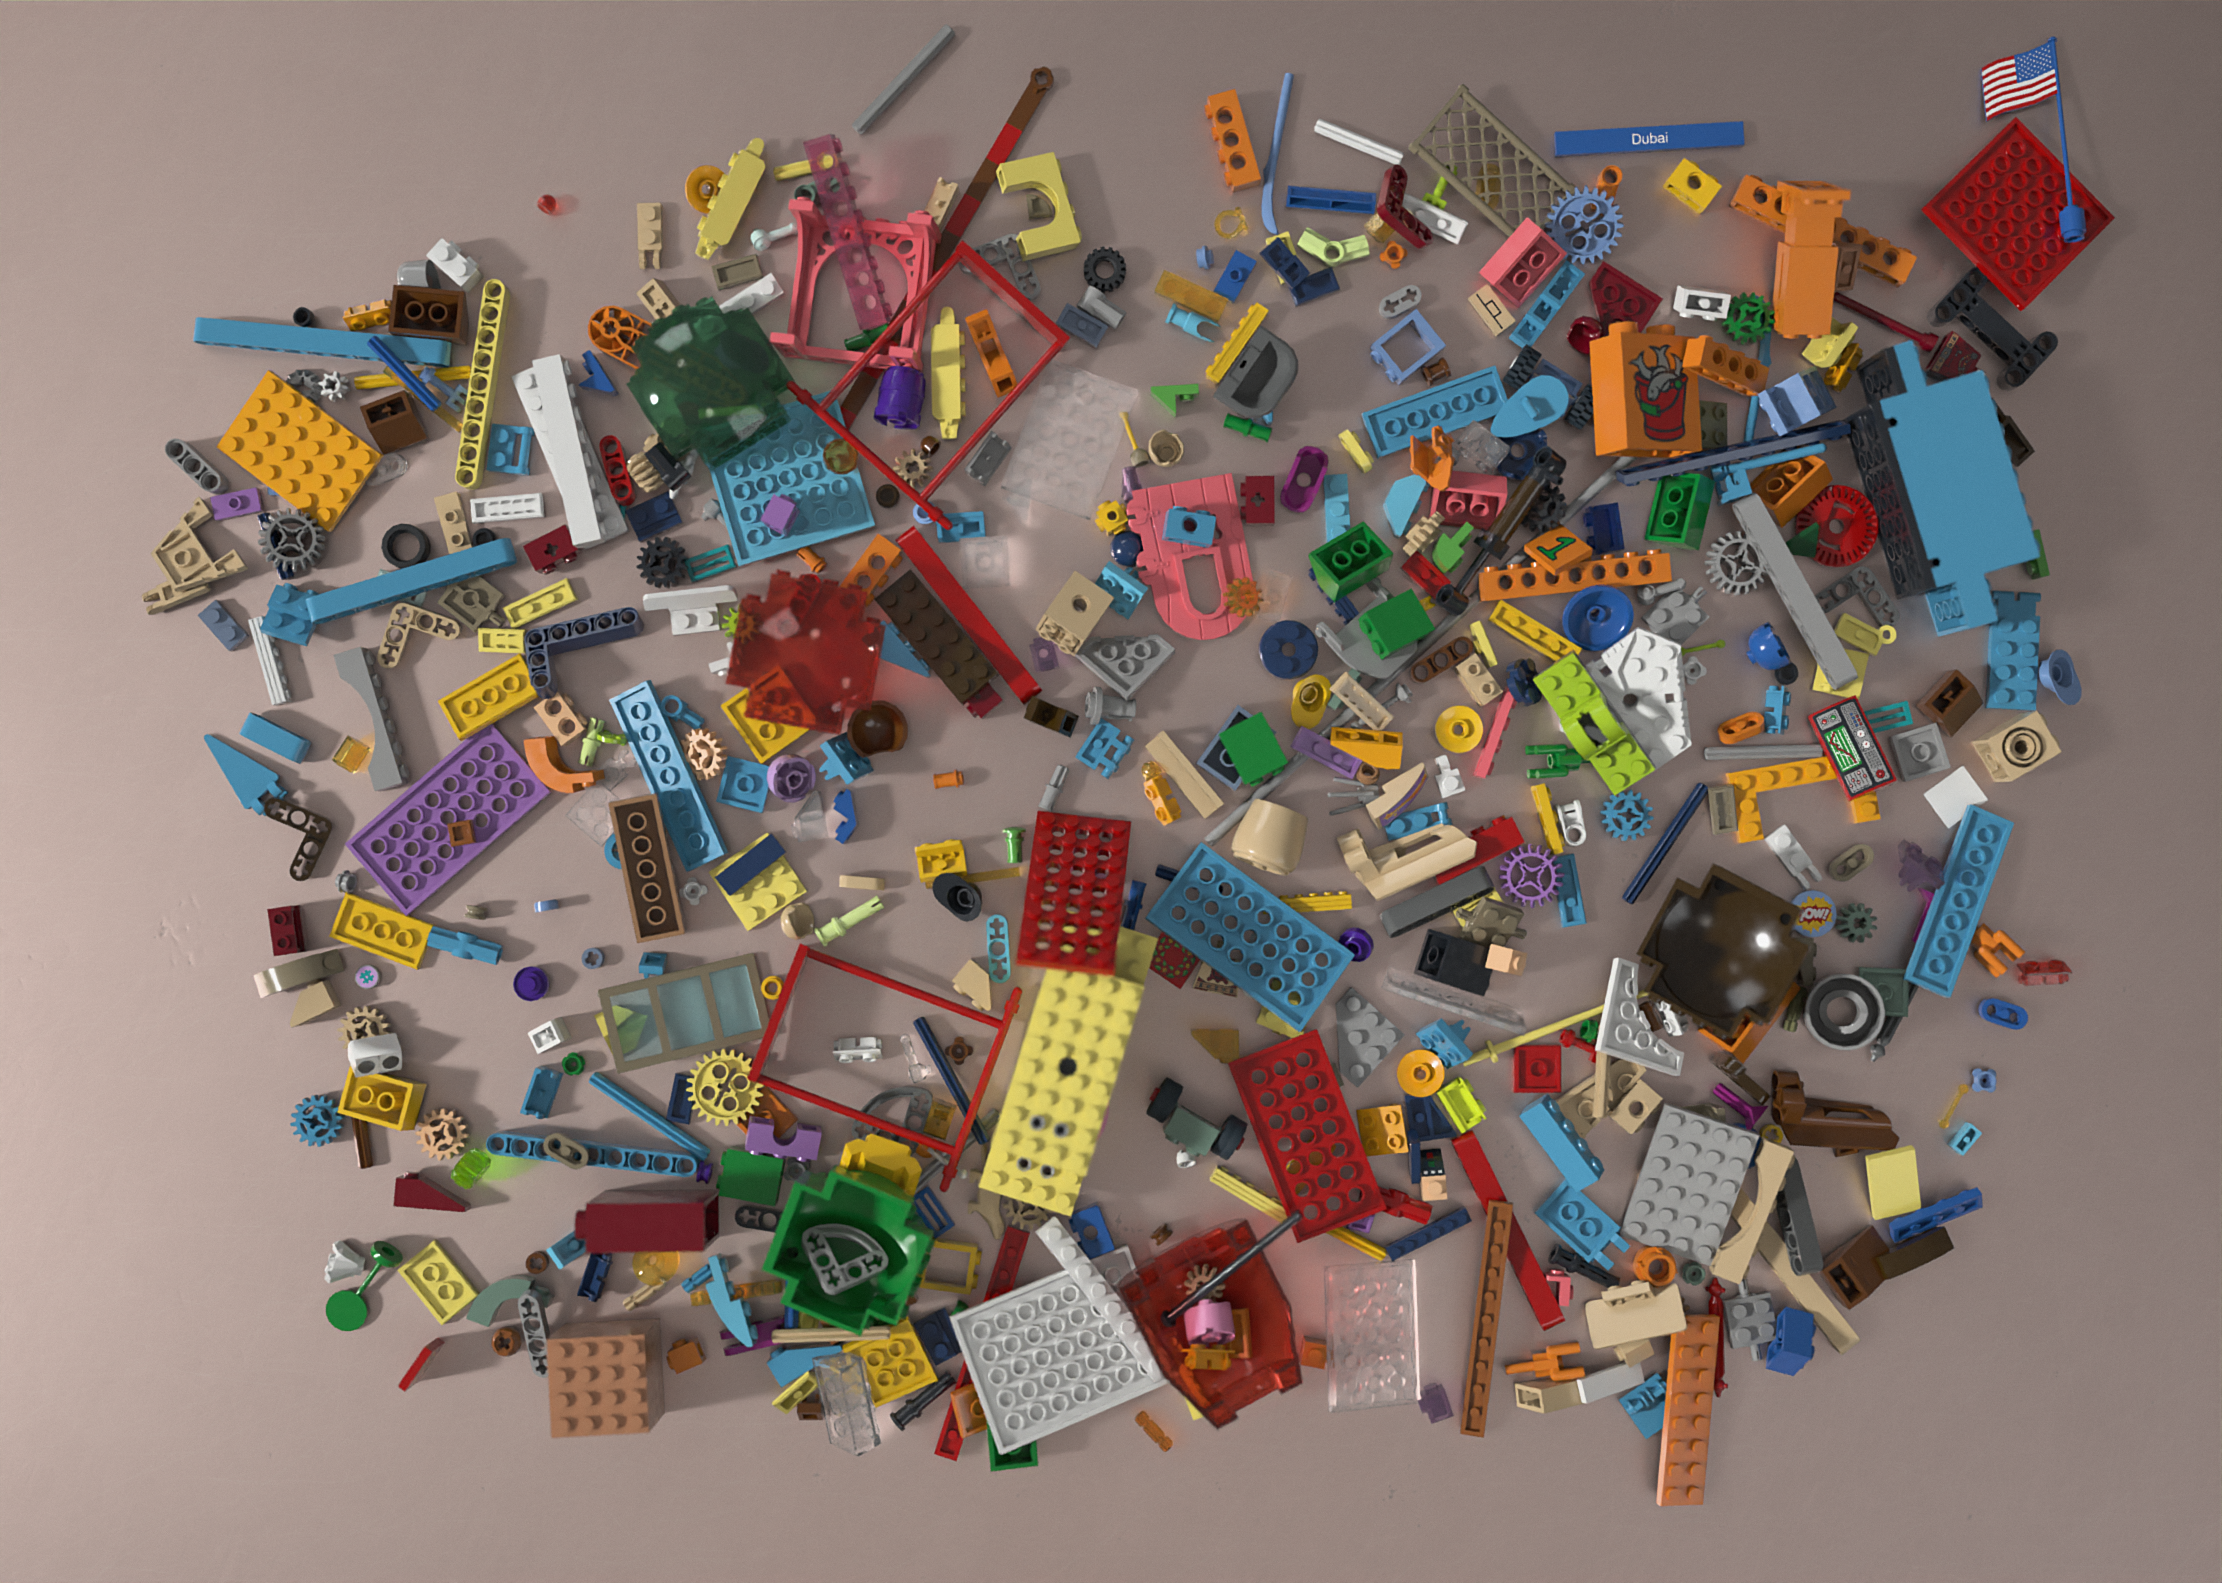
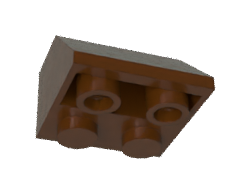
M405 390L360 407L367 428L384 456L429 439L413 396Z
M1954 669L1947 671L1915 706L1934 723L1937 722L1938 727L1952 738L1984 702L1975 685L1960 671Z

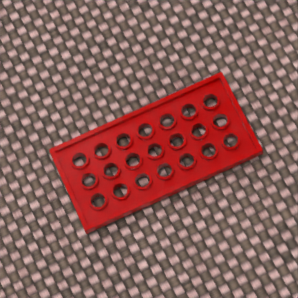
M1037 811L1015 965L1114 977L1131 821ZM1054 832H1061V833H1063L1064 835H1063V836H1055V835H1053V833H1054ZM1077 835H1085V836H1087L1088 838H1086V839H1079V838H1077L1076 836H1077ZM1107 837L1111 841L1103 842L1100 838ZM1059 850L1062 853L1056 855L1052 854L1050 851ZM1075 853H1083V854H1085V856H1084V857H1076L1074 854H1075ZM1105 855L1109 859L1101 860L1098 856ZM1056 868L1059 872L1051 873L1048 869ZM1080 871L1083 874L1080 876L1073 875L1071 872ZM1101 873L1105 874L1107 877L1098 878L1095 875ZM1048 886L1055 887L1057 890L1047 891L1045 888ZM1077 889L1081 893L1072 894L1069 892V890ZM1101 892L1105 896L1096 897L1095 895H1093V893ZM1044 905H1051L1054 909L1045 910L1042 907ZM1075 908L1078 910V912L1070 913L1067 911V909ZM1100 911L1102 915L1095 916L1091 912ZM1049 924L1051 928L1043 929L1040 925ZM1073 927L1076 929V931L1067 932L1064 930V928ZM1095 929L1098 930L1100 934L1092 935L1088 931ZM1046 943L1049 947L1039 948L1037 944ZM1071 946L1073 950L1064 951L1062 947ZM1095 949L1098 951V953L1089 954L1086 952V950Z
M1317 1029L1228 1063L1287 1218L1296 1210H1300L1304 1216L1291 1227L1297 1244L1387 1209ZM1300 1053H1306L1310 1057V1062L1305 1067L1299 1066L1296 1062V1057ZM1279 1061L1285 1062L1288 1066V1070L1284 1075H1277L1274 1072V1065ZM1256 1070H1262L1265 1073V1081L1261 1084H1256L1252 1081V1073ZM1310 1075L1316 1076L1319 1080L1318 1086L1314 1089H1309L1305 1085V1079ZM1286 1084H1293L1296 1087V1094L1291 1098L1283 1095V1087ZM1269 1092L1274 1096L1272 1105L1264 1106L1261 1104L1260 1097L1263 1093ZM1317 1098L1326 1099L1327 1108L1324 1111L1315 1110L1314 1101ZM1296 1106H1300L1305 1110V1116L1301 1120H1295L1291 1115L1292 1109ZM1279 1115L1282 1117L1283 1124L1280 1128L1274 1129L1269 1125L1271 1116ZM1327 1120H1332L1336 1124V1130L1332 1134H1327L1322 1129L1323 1123ZM1304 1129H1310L1314 1133L1313 1140L1308 1143L1300 1139V1133ZM1283 1137L1289 1138L1292 1143L1291 1148L1287 1151H1282L1278 1148V1141ZM1342 1143L1345 1147L1344 1154L1334 1156L1331 1152L1332 1145ZM1314 1151L1320 1152L1323 1157L1322 1162L1318 1165H1313L1309 1162V1155ZM1296 1160L1300 1163V1170L1297 1173L1292 1174L1287 1171L1286 1166L1289 1161ZM1345 1165L1351 1166L1354 1170L1353 1176L1349 1179H1344L1340 1175V1169ZM1328 1174L1331 1177V1184L1328 1187L1324 1188L1318 1185L1317 1180L1320 1175ZM1301 1182L1309 1186V1192L1305 1196H1299L1295 1192L1296 1185ZM1359 1188L1362 1191V1198L1359 1201L1349 1199L1351 1189ZM1337 1197L1340 1200V1206L1336 1210L1328 1209L1326 1206L1328 1198ZM1313 1205L1317 1208L1318 1213L1315 1218L1309 1219L1305 1217L1304 1209L1307 1206Z

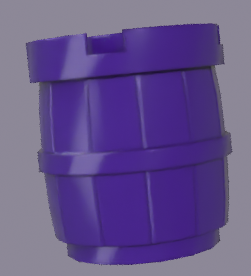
M904 366L888 367L884 371L881 385L879 386L877 407H875L873 419L887 426V422L895 424L894 428L917 429V426H920V413L925 399L926 380L924 374Z

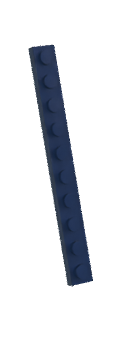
M1837 420L1793 430L1782 436L1775 434L1617 470L1616 479L1625 486H1636L1643 480L1658 481L1665 475L1680 476L1685 474L1687 470L1702 471L1706 470L1709 465L1724 466L1730 464L1731 460L1745 461L1752 459L1753 455L1761 454L1767 456L1775 454V450H1794L1798 448L1797 445H1816L1820 443V440L1824 439L1838 440L1842 438V435L1850 434L1851 428L1849 423Z

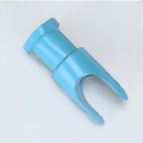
M1173 303L1165 321L1167 324L1170 322L1182 327L1183 331L1209 342L1214 341L1200 335L1197 331V325L1200 322H1209L1221 327L1218 323L1193 311L1189 313L1178 308L1175 303Z

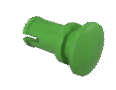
M1022 827L1003 829L1002 832L1007 833V837H1005V842L1008 845L1007 863L1023 862L1021 842L1024 841V837H1021V833L1026 832V829Z

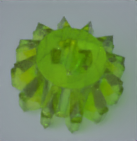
M472 1148L455 1165L451 1178L458 1186L470 1189L487 1172L491 1159L482 1150Z

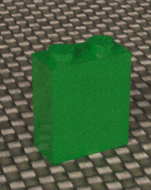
M1412 588L1366 611L1358 619L1362 632L1368 636L1373 651L1379 655L1381 660L1420 641L1435 630Z
M1262 711L1218 734L1244 786L1250 783L1251 787L1264 781L1262 776L1270 772L1274 776L1286 770L1283 765L1287 764L1288 761Z
M730 1146L727 1151H723L721 1157V1165L724 1166L723 1174H719L716 1183V1189H719L718 1196L775 1206L779 1199L786 1158H776L773 1154L769 1153L754 1155L745 1150V1148Z

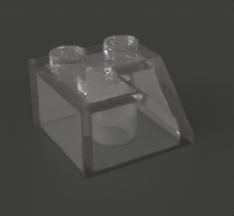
M1007 536L959 538L964 589L1011 586Z

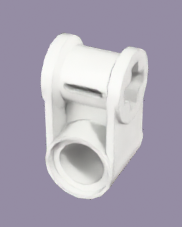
M1577 799L1573 803L1561 806L1555 804L1554 810L1558 816L1559 830L1564 838L1565 845L1573 847L1582 844L1586 839V830L1579 800ZM1573 811L1572 813L1564 814V812ZM1571 829L1579 833L1577 842L1571 841L1568 837Z

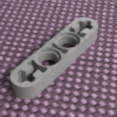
M529 1289L520 1296L518 1309L532 1370L537 1376L546 1378L548 1377V1368H545V1366H548L546 1340L551 1335L541 1294L536 1290ZM529 1319L538 1320L540 1327H533L529 1323ZM534 1340H541L545 1344V1348H537Z

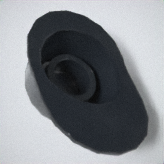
M943 873L935 878L932 884L933 894L941 905L962 921H972L979 916L983 902L981 890L977 885L964 881L953 873Z

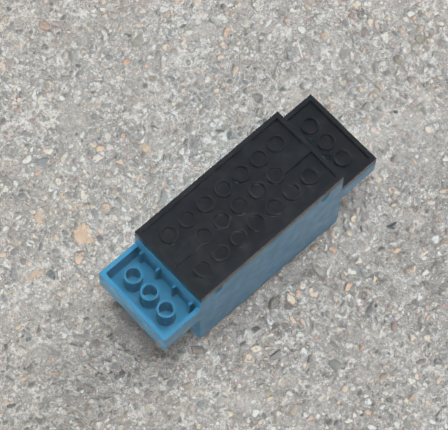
M1911 340L1884 348L1857 366L1856 371L1867 406L1842 421L1850 424L1851 433L1847 434V438L1865 496L1871 502L1877 514V536L1896 598L1899 600L1924 592L1937 635L1940 637L1998 621V607L1994 601L1992 602L1990 595L1991 585L1984 574L2040 557V545L2032 532V519L2026 513L2025 496L2018 487V473L2012 467L2010 461L2011 451L2003 438V425L2001 422H1998L1996 415L1997 405L1990 396L1988 377L1984 376L1983 370L1926 387L1927 376L1925 371L1921 369L1918 361L1920 358L1919 350Z

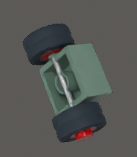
M1166 1077L1160 1087H1155L1149 1098L1151 1103L1146 1114L1155 1118L1160 1123L1165 1122L1163 1125L1165 1138L1176 1145L1179 1142L1185 1144L1186 1150L1197 1157L1200 1154L1206 1156L1210 1149L1212 1153L1224 1160H1228L1235 1150L1238 1151L1245 1140L1243 1136L1248 1124L1230 1114L1223 1125L1218 1128L1217 1125L1179 1104L1177 1101L1183 1091V1086Z

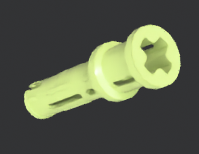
M876 895L840 918H831V922L821 928L816 927L814 931L824 947L828 946V942L834 938L845 936L847 929L884 909L882 903L872 907V905L880 901L878 896Z

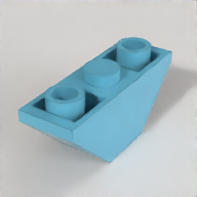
M1414 474L1395 481L1383 504L1395 538L1399 539L1402 534L1406 535L1412 524L1408 520L1412 512L1417 513L1422 503L1419 500L1422 491L1427 492L1430 486L1420 475Z

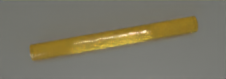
M388 366L385 367L383 373L424 404ZM440 406L434 411L437 416L460 433L462 431L463 423Z
M1019 867L971 873L959 877L964 881L975 883L1020 876ZM934 881L925 882L926 889H931Z

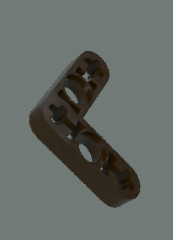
M272 797L264 805L265 814L273 820L306 833L289 870L294 880L305 881L311 876L332 830V823L323 815L280 797ZM275 802H279V807L283 810H286L287 806L292 807L288 812L287 820L282 818L284 813L280 811L272 814V809L268 807L269 804L274 805ZM293 812H303L306 818L302 824H295L291 820ZM310 815L315 817L312 820L314 823L326 822L325 827L328 830L318 833L316 832L317 827L310 825V829L305 828L309 822ZM308 842L315 843L318 846L317 853L314 855L306 854L304 845ZM299 855L305 859L314 860L312 864L307 861L305 870L308 873H302L301 876L296 875L297 870L294 869L295 866L299 867L303 859H298Z
M1717 1052L1710 1060L1712 1064L1761 1105H1764L1771 1097L1744 1073L1747 1069L1732 1056Z

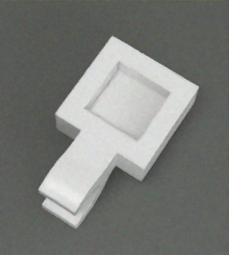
M1446 755L1436 757L1435 759L1441 774L1434 777L1441 797L1446 798L1465 791L1458 768L1450 769Z

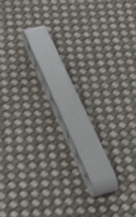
M1752 493L1734 503L1732 507L1737 519L1830 686L1837 690L1857 679L1858 675L1760 497L1756 493Z

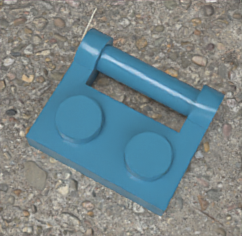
M492 423L486 470L489 472L529 476L530 468H528V461L534 429L531 427ZM517 435H522L518 466H513Z

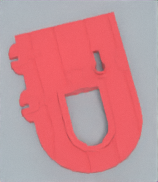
M1232 473L1133 490V500L1127 504L1126 514L1127 516L1135 515L1136 519H1129L1128 524L1134 533L1140 534L1143 551L1137 556L1136 565L1137 568L1145 566L1146 570L1138 572V575L1145 585L1151 586L1156 609L1164 622L1175 632L1196 640L1216 639L1236 629L1247 616L1252 604L1254 589ZM1173 506L1185 507L1187 512L1196 513V510L1208 511L1210 515L1216 517L1217 529L1215 530L1219 534V538L1215 539L1213 537L1212 545L1209 548L1162 540L1165 514L1169 509H1173ZM1188 520L1184 521V528L1189 532H1193L1195 529L1194 524ZM1213 554L1219 587L1222 591L1221 604L1216 612L1202 614L1193 607L1190 601L1182 560L1190 559L1194 556L1201 557Z

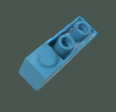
M883 620L862 638L879 659L926 678L931 677L928 673L931 668L922 658L919 661L912 654L916 650L907 640L902 642L897 635L900 634V631L892 622L887 624Z

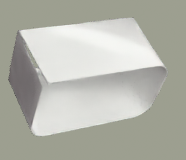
M396 1033L356 1039L348 1044V1058L355 1077L402 1069V1051L398 1033L397 1035Z

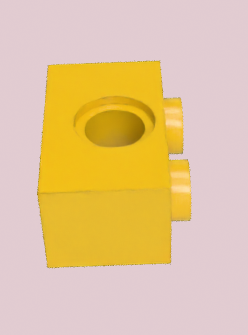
M1684 158L1662 187L1700 215L1722 186L1718 183L1719 181L1716 177L1701 171L1696 162ZM1688 181H1696L1698 189L1691 188Z

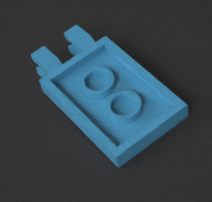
M1566 1178L1534 1212L1588 1263L1590 1261L1593 1263L1594 1260H1597L1608 1271L1614 1263L1602 1253L1603 1250L1611 1242L1623 1253L1630 1247L1618 1235L1621 1232L1619 1230L1621 1227L1581 1191L1576 1193Z

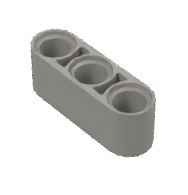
M176 438L167 442L165 445L166 455L202 489L215 495L224 494L228 490V479L191 444ZM183 446V453L177 456L178 447ZM200 462V469L194 472L195 463ZM217 477L218 484L212 488L211 481Z

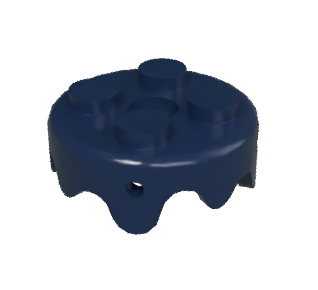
M1540 428L1513 437H1495L1492 435L1488 444V458L1491 466L1499 475L1505 476L1509 480H1523L1534 465L1533 457L1540 448L1547 446V435ZM1513 445H1520L1523 448L1524 453L1522 457L1512 455L1511 448Z
M1284 620L1273 624L1265 631L1259 642L1258 652L1262 666L1267 672L1280 680H1292L1304 676L1312 669L1318 656V643L1314 633L1306 625L1294 620ZM1291 643L1294 645L1295 654L1293 656H1285L1283 654L1282 646L1284 644Z

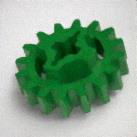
M1744 292L1739 298L1734 296L1731 299L1732 304L1729 303L1726 321L1722 323V326H1728L1729 329L1725 334L1729 335L1732 333L1734 335L1732 341L1740 338L1741 345H1744L1747 340L1752 345L1756 342V339L1761 341L1765 338L1764 334L1771 332V328L1768 326L1774 324L1775 320L1769 317L1774 314V311H1768L1767 308L1771 303L1767 302L1764 304L1762 302L1764 296L1756 299L1755 292H1752L1749 297ZM1734 313H1735V315H1736V321H1735V323H1734V320H1733V314H1734ZM1755 314L1751 320L1741 323L1745 317ZM1761 314H1762V318H1763L1762 324H1761V322H1760V316H1761Z

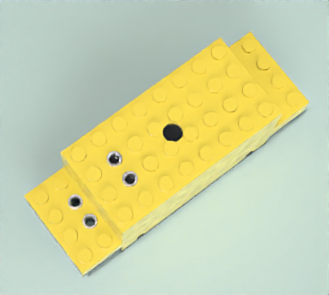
M1120 926L1114 977L1046 969L979 1188L1068 1216L1072 1215L1144 991V982L1158 938ZM1073 927L1064 928V930L1067 932L1076 931V929ZM1095 929L1088 931L1092 935L1100 934V932ZM1071 946L1062 947L1064 951L1073 950ZM1095 949L1086 950V952L1089 954L1098 953V951ZM1026 1159L1029 1164L1025 1166L1020 1161ZM1049 1166L1052 1171L1046 1173L1043 1168Z

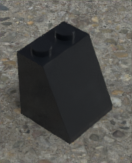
M1428 929L1414 974L1484 997L1493 969L1485 967L1490 948Z

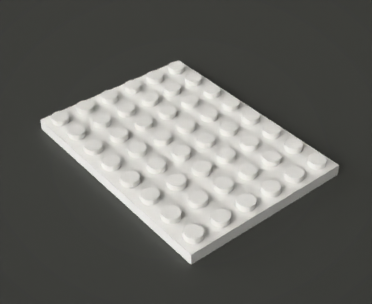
M1124 1244L1115 1248V1250L1090 1259L1091 1263L1170 1361L1128 1245ZM1065 1269L949 1316L996 1446L1001 1455L1177 1380L1173 1367H1171L1158 1380L1153 1381Z

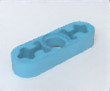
M995 914L989 917L986 922L989 975L994 982L1004 983L1011 975L1008 922L1003 915ZM995 918H999V922L1004 923V927L1000 928V935L1005 934V939L995 938L991 940V935H996L995 928L990 926L995 921ZM995 942H1002L1006 948L1004 954L1000 956L995 955L992 952V945ZM1006 957L1007 963L1002 962V969L1006 970L1007 974L1003 975V979H998V975L993 973V971L997 970L998 964L997 962L992 963V958L999 960Z

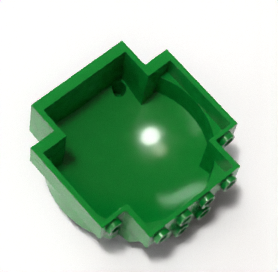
M835 1165L829 1174L826 1172L815 1174L805 1170L794 1182L761 1269L788 1281L780 1303L858 1336H861L865 1329L870 1330L875 1317L893 1325H897L900 1319L905 1320L910 1308L907 1305L909 1296L913 1298L916 1290L918 1291L923 1279L921 1276L928 1266L931 1258L929 1254L936 1241L932 1239L934 1230L925 1227L922 1217L915 1214L917 1209L914 1203L916 1197L907 1194L891 1180L873 1172L847 1170L838 1165ZM823 1224H842L857 1228L871 1236L882 1247L888 1258L887 1268L882 1274L834 1295L828 1294L822 1288L802 1248V1235L807 1229ZM809 1236L807 1242H812L814 1244L815 1253L818 1250L816 1246L817 1238L813 1239L812 1236ZM837 1237L825 1238L839 1266L869 1253L853 1241ZM819 1256L816 1259L817 1264L822 1267L830 1263L826 1256ZM874 1258L872 1264L866 1267L867 1273H869L868 1269L870 1266L876 1264L880 1267L882 1261H877ZM851 1267L848 1270L849 1275L853 1278H858L862 1275L858 1267ZM830 1270L828 1272L830 1276L828 1284H833L836 1287L839 1280H833Z

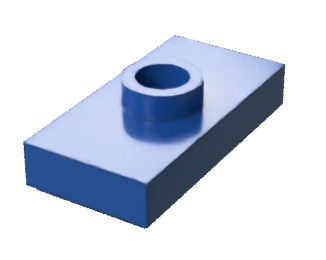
M1236 250L1213 293L1234 304L1257 261Z

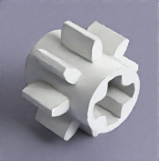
M334 371L333 376L325 373L323 382L318 383L324 389L321 395L324 397L329 395V400L332 402L336 401V397L345 400L344 395L347 391H351L345 384L349 379L345 376L340 378V373ZM334 383H336V385H335L336 388H337L336 390H333V389H334V386H333Z

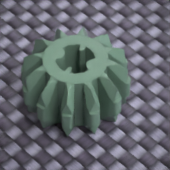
M1849 903L1848 909L1844 907L1840 909L1843 916H1836V920L1841 921V924L1836 925V929H1843L1840 934L1842 938L1848 937V941L1852 943L1856 939L1859 943H1863L1865 937H1873L1869 930H1877V926L1872 925V922L1878 918L1870 916L1873 911L1871 908L1865 909L1863 903H1859L1857 907L1854 903ZM1854 919L1860 920V922H1857L1860 924L1859 927L1853 926V924H1856L1853 922Z

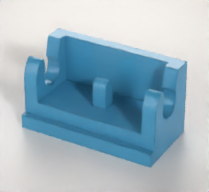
M1745 468L1737 470L1736 473L1726 477L1725 483L1728 491L1721 489L1720 482H1717L1715 485L1719 500L1717 502L1718 506L1741 500L1752 494Z
M983 511L943 514L953 523L951 530H946L936 521L939 543L986 540Z
M544 1066L536 1067L520 1113L534 1115L537 1119L548 1118L564 1073Z

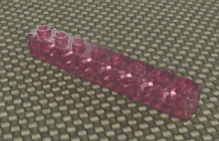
M827 134L803 142L859 329L863 330L891 322L892 309L889 302H885L883 296L885 286L882 279H878L876 272L878 270V263L875 256H871L869 246H871L869 234L867 232L864 233L862 223H864L863 213L861 209H857L855 203L857 193L854 186H850L847 177L850 176V170L847 162H843L840 152H843L841 141L835 137V134ZM828 154L833 158V165L830 168H826L823 163L824 157ZM834 178L840 181V189L837 192H834L830 186ZM841 202L846 203L848 207L847 213L843 216L838 212V205ZM848 225H851L855 230V234L851 239L845 235V228ZM854 249H859L862 253V258L859 262H855L852 258ZM862 272H865L869 277V282L865 286L859 282V275ZM869 295L873 296L876 300V305L873 309L866 305V298Z

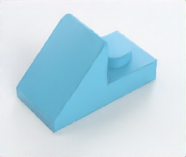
M573 1231L546 1251L560 1270L586 1252V1240H577L575 1231Z

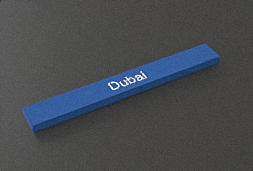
M1743 121L1558 131L1554 133L1555 157L1743 147L1745 145Z

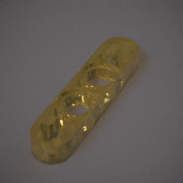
M772 1279L734 1285L736 1295H733L734 1299L740 1297L748 1299L783 1292L781 1279ZM707 1289L690 1293L691 1306L713 1304Z

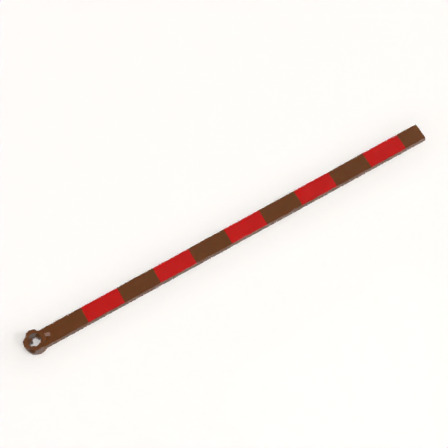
M1043 66L1035 68L1031 72V81L942 231L941 244L936 243L932 277L953 254L997 178L996 170L1001 163L1007 161L1046 92L1053 87L1054 79L1049 68ZM1046 75L1047 83L1038 84L1036 77ZM908 291L905 297L903 298L902 302L900 303L898 309L896 310L895 314L893 315L891 321L889 322V325L906 307ZM903 325L877 354L889 356L890 346H899ZM865 367L858 375L840 406L843 420L848 430L852 427L885 369Z

